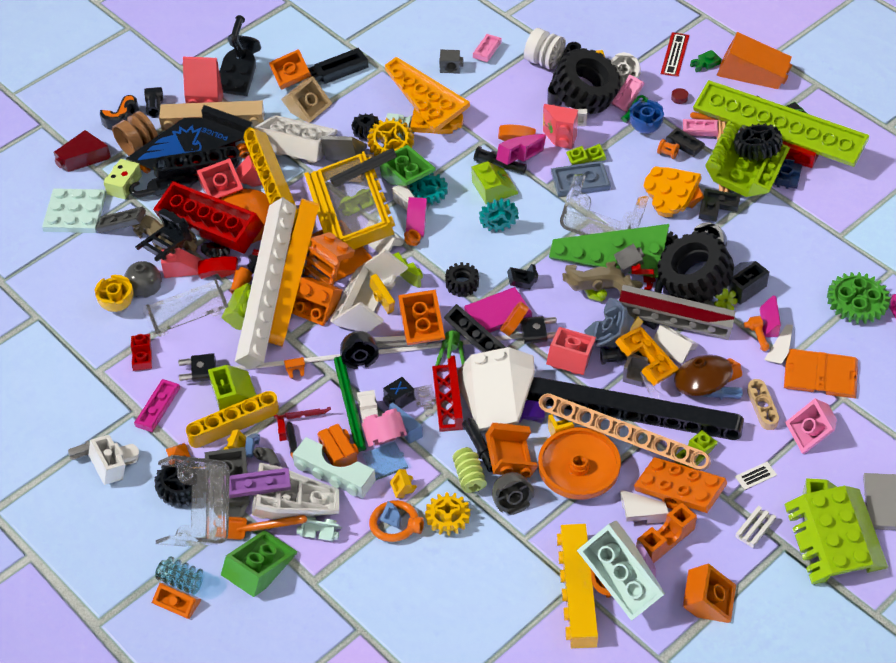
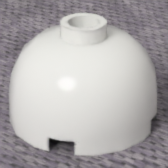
M622 52L610 59L611 64L617 68L616 72H619L621 87L629 74L638 79L640 78L641 65L632 54Z

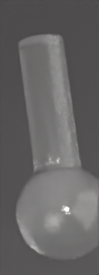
M641 372L640 375L649 392L648 397L663 400L662 393L657 391L655 386Z

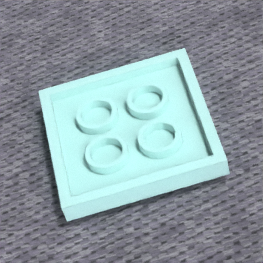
M53 188L42 224L43 232L96 233V227L100 221L107 195L106 190Z

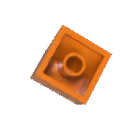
M709 563L689 569L683 607L698 618L729 623L732 618L736 584Z

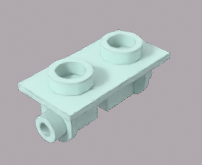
M308 516L306 523L298 526L296 531L297 534H300V537L314 539L316 531H320L318 539L334 542V540L339 539V532H336V529L341 530L342 527L336 524V520L324 519V522L316 521V517Z

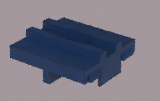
M785 159L773 185H777L779 188L784 186L786 187L785 189H789V187L797 189L802 165L794 163L795 160Z

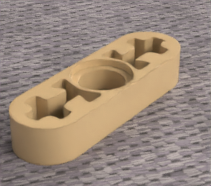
M760 379L751 380L748 383L747 394L759 423L766 430H774L778 426L779 415L767 386ZM758 402H766L768 406L760 407Z

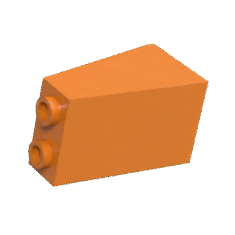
M737 32L724 54L717 76L778 89L788 79L789 75L787 74L792 67V64H790L792 56Z

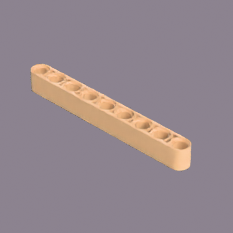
M544 394L539 399V406L542 410L697 470H706L711 465L710 456L696 448L552 394ZM552 398L554 405L547 409L546 401ZM571 405L572 413L565 416V407ZM589 412L591 419L589 422L584 423L582 417L585 413ZM608 419L610 421L609 428L602 430V421ZM627 426L629 429L628 435L621 437L620 429ZM644 433L647 434L648 441L645 444H640L638 441L639 436ZM666 441V450L659 451L657 448L658 443ZM685 448L686 456L678 459L676 455L677 450ZM699 455H704L706 458V463L703 466H697L696 458Z

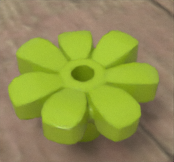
M723 288L722 294L714 296L718 299L714 302V306L734 310L732 304L736 305L738 301L734 298L736 293L732 290L728 292V289Z

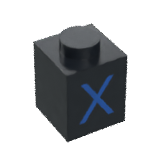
M403 377L398 378L383 388V401L388 407L389 404L394 403L402 409L415 401L414 388Z

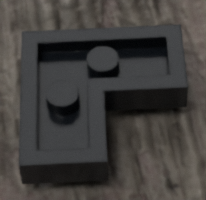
M705 189L698 219L717 222L719 209L737 212L741 194Z

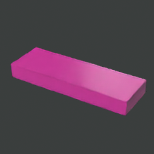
M162 379L135 420V427L153 433L180 390V385Z

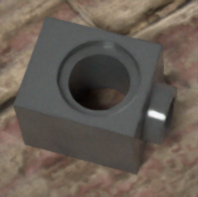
M440 49V73L460 74V67H463L464 57H460V50Z

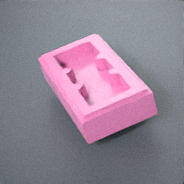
M486 34L473 52V58L488 62L502 43V38Z
M629 74L612 101V105L627 112L645 83Z
M683 119V131L689 135L718 137V120Z

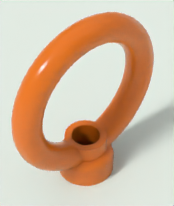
M400 500L389 502L410 515L407 528L402 532L389 534L379 529L377 521L383 513L387 502L376 507L369 519V527L373 535L386 542L402 541L413 533L421 534L424 528V518L418 517L416 509L411 504Z

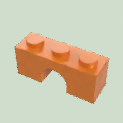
M681 502L667 514L666 521L660 529L656 531L651 527L637 538L636 545L642 544L653 563H655L695 530L697 515Z

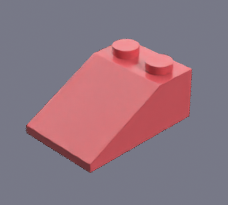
M183 56L185 102H222L223 90L217 58Z

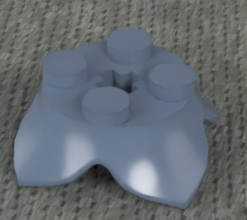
M609 297L604 307L605 319L593 322L584 332L587 335L596 337V347L604 346L612 349L617 346L615 341L630 331L634 318L628 314L627 308L619 300Z

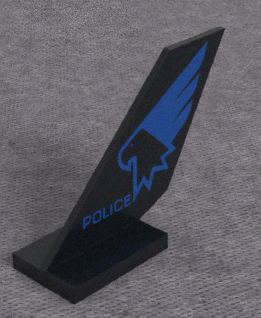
M203 105L201 110L202 118L181 119L128 156L126 160L139 163L141 166L154 170V160L161 156L220 148L241 140L244 141V133L246 129L253 128V122Z

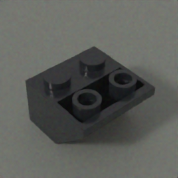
M757 261L741 262L734 267L732 279L729 280L730 283L726 289H728V292L732 290L736 293L734 298L741 305L767 287L770 271Z

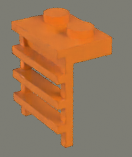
M328 232L311 237L312 246L308 248L310 253L309 256H306L307 264L304 265L303 269L305 270V276L310 274L317 280L334 286L340 262L354 257L355 250L349 247L347 243L338 239L334 234ZM314 255L317 256V257H318L319 259H321L322 261H324V262H325L326 264H328L330 267H332L333 270L330 269L329 267H327L325 264H323V263H322L321 261H319L318 259H316V258L314 257ZM311 265H314L316 268H318V269H319L320 271H322L324 274H326L327 276H329L330 279H328V278H327L326 276H324L322 273H320L319 271H317V270H316L315 268H313Z

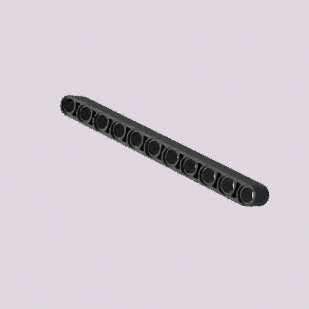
M533 377L527 400L539 401L544 394H552L616 419L696 434L704 431L709 436L728 440L740 439L744 424V418L736 413L540 377ZM552 398L548 399L545 405L553 407L554 400ZM571 405L565 407V409L573 410Z

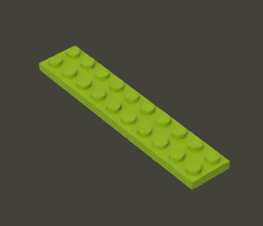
M710 80L707 81L693 106V111L724 122L734 120L742 124L741 128L744 129L745 126L750 127L752 124L758 125V123L760 125L765 123L773 125V127H777L781 132L783 141L855 167L869 140L868 134Z

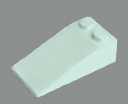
M617 520L609 523L577 550L631 621L665 595L632 539Z

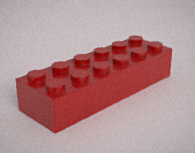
M173 181L153 209L159 218L158 211L164 208L170 212L172 211L178 217H183L188 222V229L195 235L243 254L246 253L264 226L255 212Z

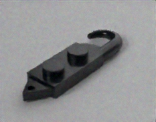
M197 175L167 179L154 178L147 184V189L141 191L134 190L140 184V182H134L129 187V192L133 197L137 198L151 195L158 196L165 193L172 181L190 188L199 179Z

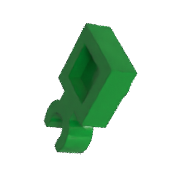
M711 49L698 55V59L691 60L690 67L696 66L695 72H700L704 67L708 70L721 64L722 59Z

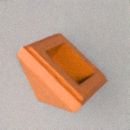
M185 442L166 449L170 461H174L175 457L182 459L184 455L187 459L191 457Z

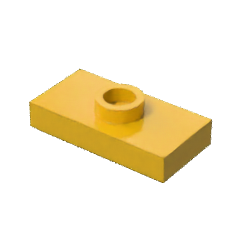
M377 274L370 276L369 287L373 291L375 300L381 303L387 314L394 312L395 300Z

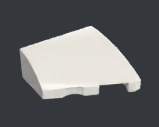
M620 490L622 508L625 511L627 522L646 520L647 524H655L666 521L669 512L665 502Z

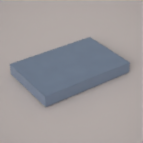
M603 161L551 168V175L558 197L606 191L611 188Z

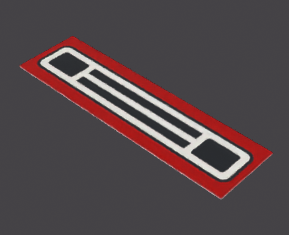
M671 33L660 74L679 76L689 39L688 34Z

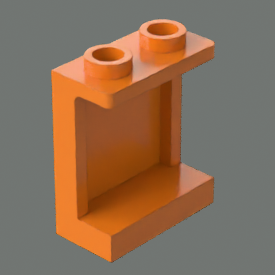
M503 423L491 424L485 436L493 474L503 475L509 472H516L526 478H531L538 465L537 462H531L527 439L531 434L530 426Z

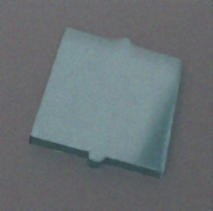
M395 441L363 453L367 466L375 469L376 480L395 474L399 469H408L404 453L400 452Z

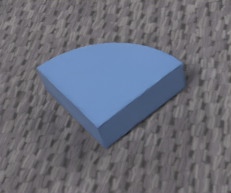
M253 433L246 437L245 449L247 457L252 458L254 456L255 444H259L260 434Z
M388 501L380 521L400 529V511L393 503Z

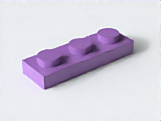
M289 468L226 476L229 498L291 490Z

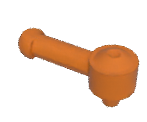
M761 316L750 317L747 322H744V328L755 331L760 349L767 351L769 344L762 330L763 320Z

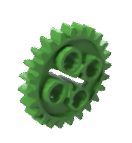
M850 272V276L843 273L842 278L837 276L836 281L832 280L828 288L827 304H831V310H836L835 315L842 314L841 319L847 317L849 318L848 322L854 319L857 324H859L860 320L867 324L868 319L873 323L875 318L880 320L881 315H885L886 310L889 308L891 297H889L890 292L886 291L887 286H881V280L876 282L875 276L868 278V273L861 276L860 272L857 275Z

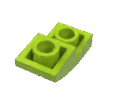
M600 144L585 150L583 146L566 152L571 165L607 160Z
M399 252L392 254L408 266V269L401 273L400 276L411 285L420 288L421 279L423 278L421 269L417 268L414 262L408 264L406 258H402Z
M701 431L689 440L688 446L709 454L718 442L704 431ZM684 448L676 454L678 459L686 456V449ZM699 455L696 458V464L701 463L705 456Z

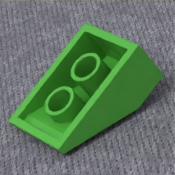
M409 145L396 150L397 157L379 166L381 176L392 185L407 186L436 171L432 164Z
M264 530L226 555L221 576L247 594L255 597L273 582L296 556L297 551Z

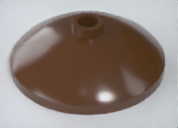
M713 354L700 355L680 366L679 370L675 373L674 383L677 390L682 394L688 396L708 395L718 391L730 381L733 369L731 363L724 357Z

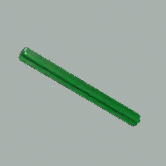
M341 356L335 357V369L353 441L359 452L365 451L366 443L347 368L343 364Z

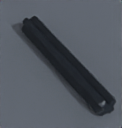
M391 148L331 177L330 181L334 187H337L395 159L397 154Z

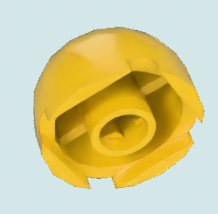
M110 275L111 278L101 279L96 284L94 291L97 302L103 309L109 312H119L131 304L134 296L133 287L127 277Z

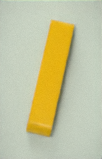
M265 391L189 423L185 429L189 445L193 448H199L231 435L232 430H242L273 417L279 412L277 395L272 391Z

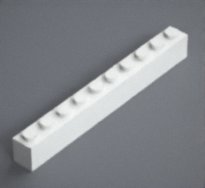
M283 197L269 205L235 357L236 363L250 370L264 363L297 208L296 205Z

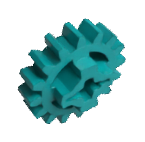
M431 173L411 183L409 190L414 197L427 198V203L433 205L435 201L440 203V199L444 200L445 195H448V183L445 182V178H440V174L434 176V173Z
M503 198L500 201L494 199L493 203L487 202V207L482 206V211H479L480 224H482L483 228H488V231L492 229L495 232L499 229L504 231L506 227L510 229L511 224H516V220L519 219L518 208L514 202L510 203L509 199L505 202Z

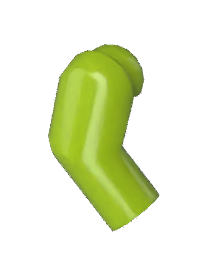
M605 289L599 291L584 290L589 299L598 302L606 299L607 291Z

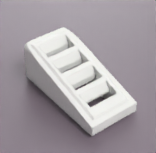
M398 185L393 187V200L407 211L409 197H414L407 186Z

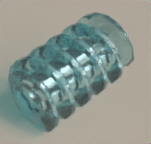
M170 556L167 560L163 559L158 564L155 578L159 581L162 580L166 584L169 583L173 587L177 586L180 590L184 589L187 593L196 595L202 585L204 572L201 568L196 572V566L192 565L189 568L187 562L182 564V561L179 559L174 562V557Z

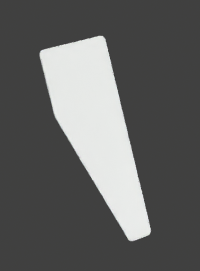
M786 324L764 360L779 364L783 363L789 353L793 325Z

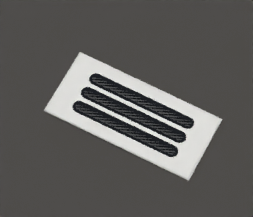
M765 462L734 477L743 489L746 490L776 476L777 473L768 462Z

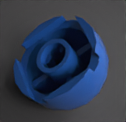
M642 100L637 101L630 108L629 118L632 127L640 133L649 134L657 131L664 120L662 105L653 100H647V102L641 103Z

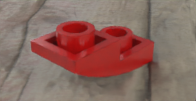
M214 257L198 262V276L201 279L215 274L223 278L235 274V271L238 270L237 257Z
M150 334L131 336L133 371L152 369Z

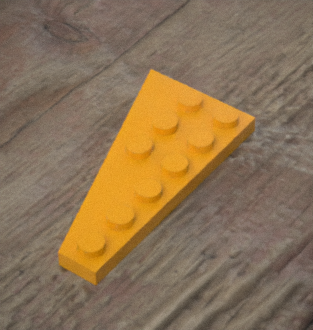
M395 57L385 64V71L434 134L470 107L468 100L400 58Z

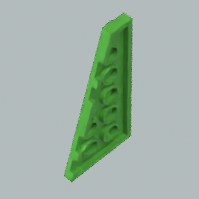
M670 224L553 239L549 258L606 268V262L615 261L616 268L621 270L614 254L634 243L636 248H641L645 256L642 258L644 264L641 265V269H654V278L658 279V262L661 260L660 256L665 250ZM635 274L651 278L653 277V274Z

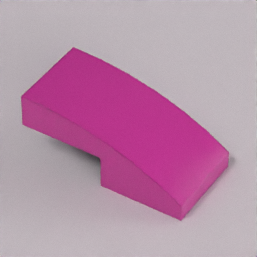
M409 197L406 231L414 229L420 233L421 237H424L427 198Z

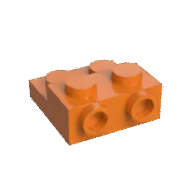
M299 49L269 62L281 90L311 77Z

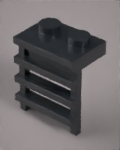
M164 208L158 211L163 227L135 246L137 250L143 247L156 255L154 257L156 262L160 259L166 260L167 254H174V249L177 247L182 248L184 247V242H191L193 240L188 230V222L183 217L180 218L174 212ZM160 235L161 237L167 239L173 244L170 245L164 242L163 240L159 239L158 236ZM152 241L154 244L163 248L164 251L162 252L161 250L149 244V242Z

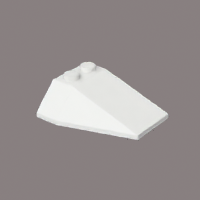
M507 347L470 355L459 368V389L479 431L488 430L492 423L512 425L519 423L535 374L533 355Z
M259 463L258 472L281 469L282 467ZM290 470L291 490L253 495L252 516L260 519H280L299 515L308 517L339 514L338 488Z

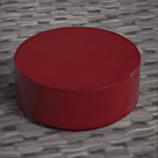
M676 88L672 91L671 100L676 104H684L688 101L689 93L683 88Z

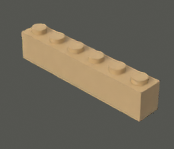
M263 100L161 104L159 115L161 130L165 131L183 118H202L201 110L203 105L253 122V127L264 122L265 112Z

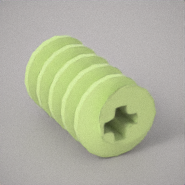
M468 447L457 450L452 458L462 490L466 493H472L485 488L487 481L480 466L481 462L478 454Z

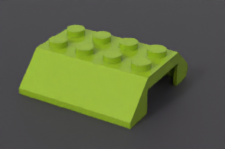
M729 120L723 130L724 133L720 135L712 151L713 154L706 162L705 167L713 182L744 197L769 193L790 147L782 144L781 151L777 152L776 156L772 155L771 159L766 158L765 161L759 160L757 162L753 160L750 162L749 159L744 160L743 157L740 158L736 154L734 148V138L742 124Z
M844 485L806 493L784 504L790 521H796L805 517L806 521L792 528L793 532L797 533L795 538L800 552L804 553L802 555L803 560L819 557L820 561L806 567L807 572L811 573L809 578L812 585L827 582L830 576L861 569H866L867 573L888 568L860 489Z

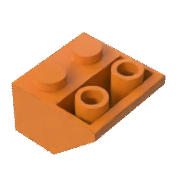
M301 277L292 314L324 326L334 313L343 289L312 277Z

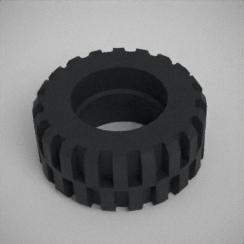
M587 48L574 49L566 53L552 76L554 91L559 95V100L563 101L568 108L587 109V114L590 113V115L601 113L609 107L620 90L621 81L619 72H616V66L611 64L609 58L606 59L602 53L598 54L595 50H587ZM580 77H583L590 81L593 84V86L588 85L587 83L582 81Z
M708 232L684 234L682 238L673 240L674 243L669 244L665 249L666 251L662 252L661 260L658 262V276L671 296L704 303L706 300L710 301L717 294L720 295L723 292V288H727L729 285V280L732 279L734 271L733 259L723 241L716 235L709 234ZM706 262L698 271L685 274L695 264Z

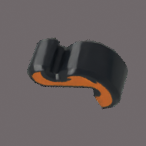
M133 95L124 96L116 112L100 110L99 115L102 125L112 130V127L122 120L127 121V117L139 111L137 98Z

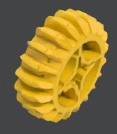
M387 117L385 122L379 120V125L374 123L367 136L368 147H370V152L374 153V156L391 148L396 151L406 145H409L411 148L414 145V134L411 127H408L406 122L402 124L401 119L395 121L394 117L392 121H389ZM398 133H400L404 137V141L401 140L400 137H398ZM377 140H380L381 143L384 144V147H381L377 143Z

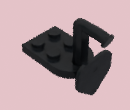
M237 15L232 33L227 38L230 46L234 47V49L224 56L219 73L223 93L248 96L256 69V59L253 54L260 51L262 47L256 38L239 35L245 18L242 15Z

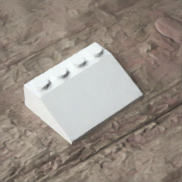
M277 115L254 127V129L267 134L276 155H289L292 159H306L309 163H316L324 157L320 137L336 136L338 129Z

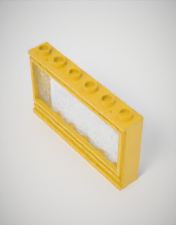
M364 151L362 154L323 167L310 174L309 172L304 173L313 202L319 203L317 215L323 233L330 232L352 249H357L394 235L392 227L395 226L392 216L388 217L391 214L388 204H383L387 201L384 193H379L382 188L379 180L375 181L378 178L375 169L337 187H334L330 181L331 177L370 159V157L366 158Z

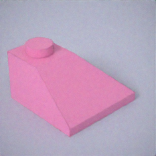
M815 398L785 423L801 453L805 454L835 431L837 419L829 404Z

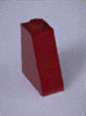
M86 130L53 152L55 164L67 172L111 158L108 145Z

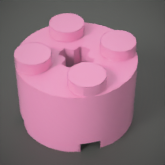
M396 408L385 411L380 417L374 414L363 419L362 428L368 447L396 440L400 436H407L401 413L397 412Z

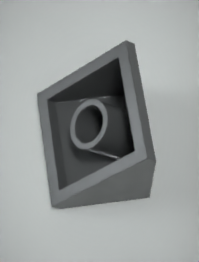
M320 137L326 160L342 161L362 154L367 148L366 143L354 137Z

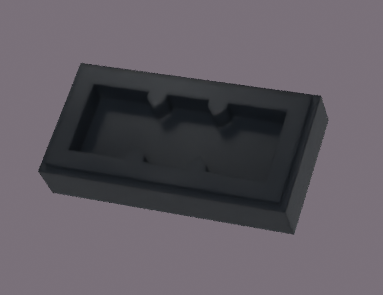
M679 128L674 129L666 136V142L679 144V149L693 157L705 146L704 142Z

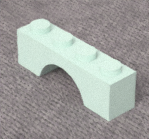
M307 437L304 438L292 454L294 466L298 470L306 471L319 480L323 479L333 487L341 488L352 496H358L363 499L376 481L375 469L358 461L345 467H337L327 463L324 459L323 445Z

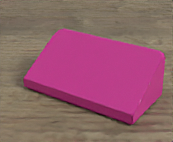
M772 296L759 309L763 320L762 330L765 337H778L781 326L777 297Z

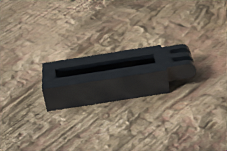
M358 47L316 63L314 66L309 67L308 70L311 77L313 76L317 82L322 81L323 84H327L366 69L369 66L367 57Z

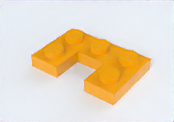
M641 326L624 334L615 341L627 357L639 351L644 357L648 358L650 364L644 367L641 372L653 386L669 378L679 370Z

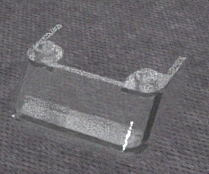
M576 174L573 176L560 217V224L564 229L579 235H588L639 227L649 199L648 196L638 197L634 210L626 212L622 221H618L590 211L591 198L581 192L586 175Z
M217 278L207 284L150 305L147 304L141 309L153 335L162 337L170 334L168 330L211 314L212 317L223 314L222 310L227 308L228 304Z
M171 455L158 461V465L177 467L179 481L186 485H192L191 526H181L177 529L175 535L157 539L155 544L188 547L217 545L225 542L228 538L230 470L227 463L222 460Z

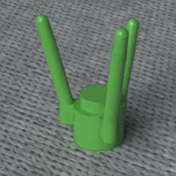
M453 330L447 331L435 366L440 364L445 348L447 349L448 359L451 358L452 351L459 348L461 364L463 365L465 357L463 341H460V333Z

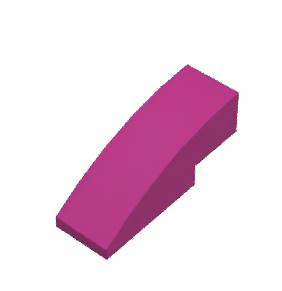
M526 135L504 141L498 145L496 160L506 165L517 159L524 162L544 150L546 135Z

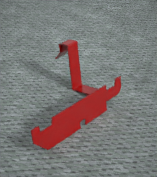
M640 264L631 266L632 274H653L652 278L643 276L644 283H647V287H644V290H651L653 282H656L654 269H641Z
M331 407L285 413V415L281 416L274 415L278 422L279 440H287L285 417L286 419H294L304 415L307 417L325 414L331 410Z

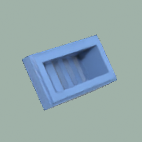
M394 403L389 404V410L396 408L397 412L401 413L407 436H404L407 442L412 443L422 438V425Z

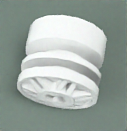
M537 27L527 39L524 58L529 62L554 70L564 53L566 40L562 36L554 33L550 34V32Z

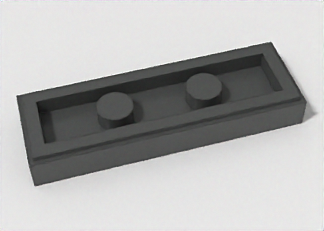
M142 206L102 216L96 230L98 233L140 224L146 210Z

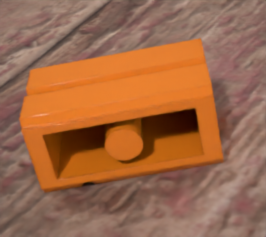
M338 423L317 433L318 442L323 445L324 453L331 465L345 467L357 462L358 448L355 443H350L348 431L346 429L342 430Z

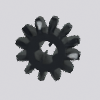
M365 113L364 115L359 114L358 117H354L351 124L354 136L358 137L359 140L364 138L367 141L370 128H373L374 123L379 125L378 116H374L373 113L369 115Z

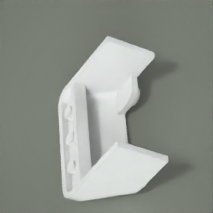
M385 249L358 267L352 274L330 321L338 327L354 331L371 332L376 326L383 323L384 319L374 312L378 302L375 300L373 291L369 287L370 276L377 274L387 290L390 291L396 284V277L406 271L408 266Z

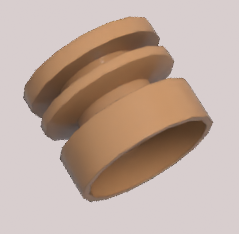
M140 111L127 117V121L122 120L112 127L116 142L128 156L158 136L150 119Z

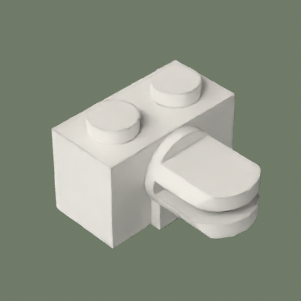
M110 435L90 440L88 455L103 484L106 485L123 480L125 466L137 463L139 449L134 444L119 447L118 443L113 442Z

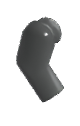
M256 447L254 449L253 455L258 460L266 461L270 465L281 466L272 449Z

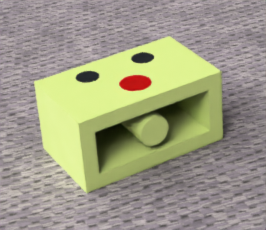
M120 159L104 180L107 195L126 200L130 194L129 187L131 184L138 182L142 177L139 163Z

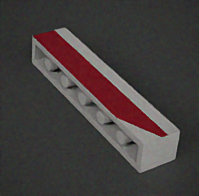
M627 285L622 286L619 301L627 308L628 314L633 318L639 317L641 320L729 340L736 312L734 310Z

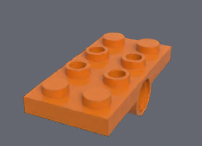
M654 457L634 484V488L637 492L662 499L671 510L682 502L686 507L708 513L726 487L727 480L724 477Z

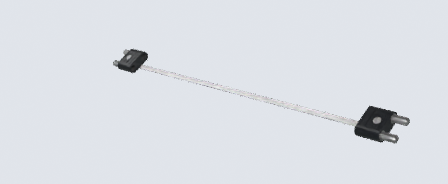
M543 316L523 318L520 322L522 333L494 337L499 341L523 338L524 344L547 342L548 339L554 338L556 332H547L545 324L557 323V318H544ZM460 340L463 341V345L471 344L467 340ZM442 342L423 346L380 349L378 352L380 355L441 348ZM215 353L192 355L191 358L179 359V366L191 365L192 373L179 374V381L192 380L193 382L210 380L208 370L216 368ZM340 354L304 358V362L334 360ZM284 361L266 362L253 369L283 366L285 364ZM240 365V366H233V367H237V368H240V369H243V370H248V368H246V367H244V366H242V365Z

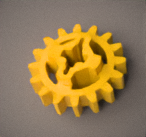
M446 492L444 497L437 494V500L434 498L430 499L431 504L426 505L425 518L427 519V525L432 526V531L439 529L440 535L447 531V535L450 536L451 531L458 534V528L464 530L465 523L469 524V503L464 502L463 496L457 498L456 493L449 496V493Z

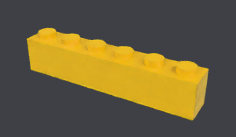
M586 524L561 525L560 533L556 534L557 546H561V551H558L559 564H563V570H560V582L565 583V588H562V602L567 604V607L563 608L564 621H568L569 627H565L566 640H570L571 649L595 648L598 643V631L591 568L577 551L588 541Z

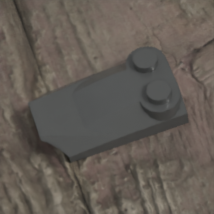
M245 447L204 452L208 507L217 518L218 516L243 517L250 503V495L229 498L226 476L248 473Z

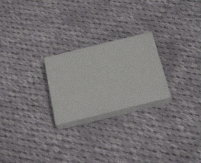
M864 473L865 505L874 529L896 531V474Z

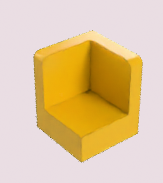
M553 414L548 415V430L551 436L561 430L574 428L573 422H568L566 419L555 421Z

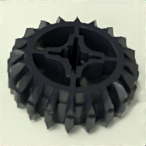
M760 123L758 125L752 124L750 127L745 126V129H740V132L736 133L734 138L736 154L740 158L743 157L744 160L749 159L750 162L753 160L757 162L759 160L765 161L766 158L771 159L772 155L776 156L777 152L781 151L783 144L782 134L778 128L773 127V125H767V123L760 125Z
M185 455L182 459L175 457L174 461L168 459L167 465L161 464V470H157V476L154 479V487L158 497L163 499L165 504L170 503L172 507L177 504L180 508L183 504H186L189 507L191 502L197 504V498L203 499V493H207L205 464H202L199 459L195 461L193 456L187 459Z

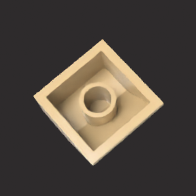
M313 76L301 82L281 99L290 113L308 123L333 104Z

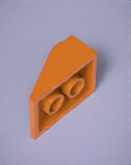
M436 289L398 295L400 315L407 345L445 340Z

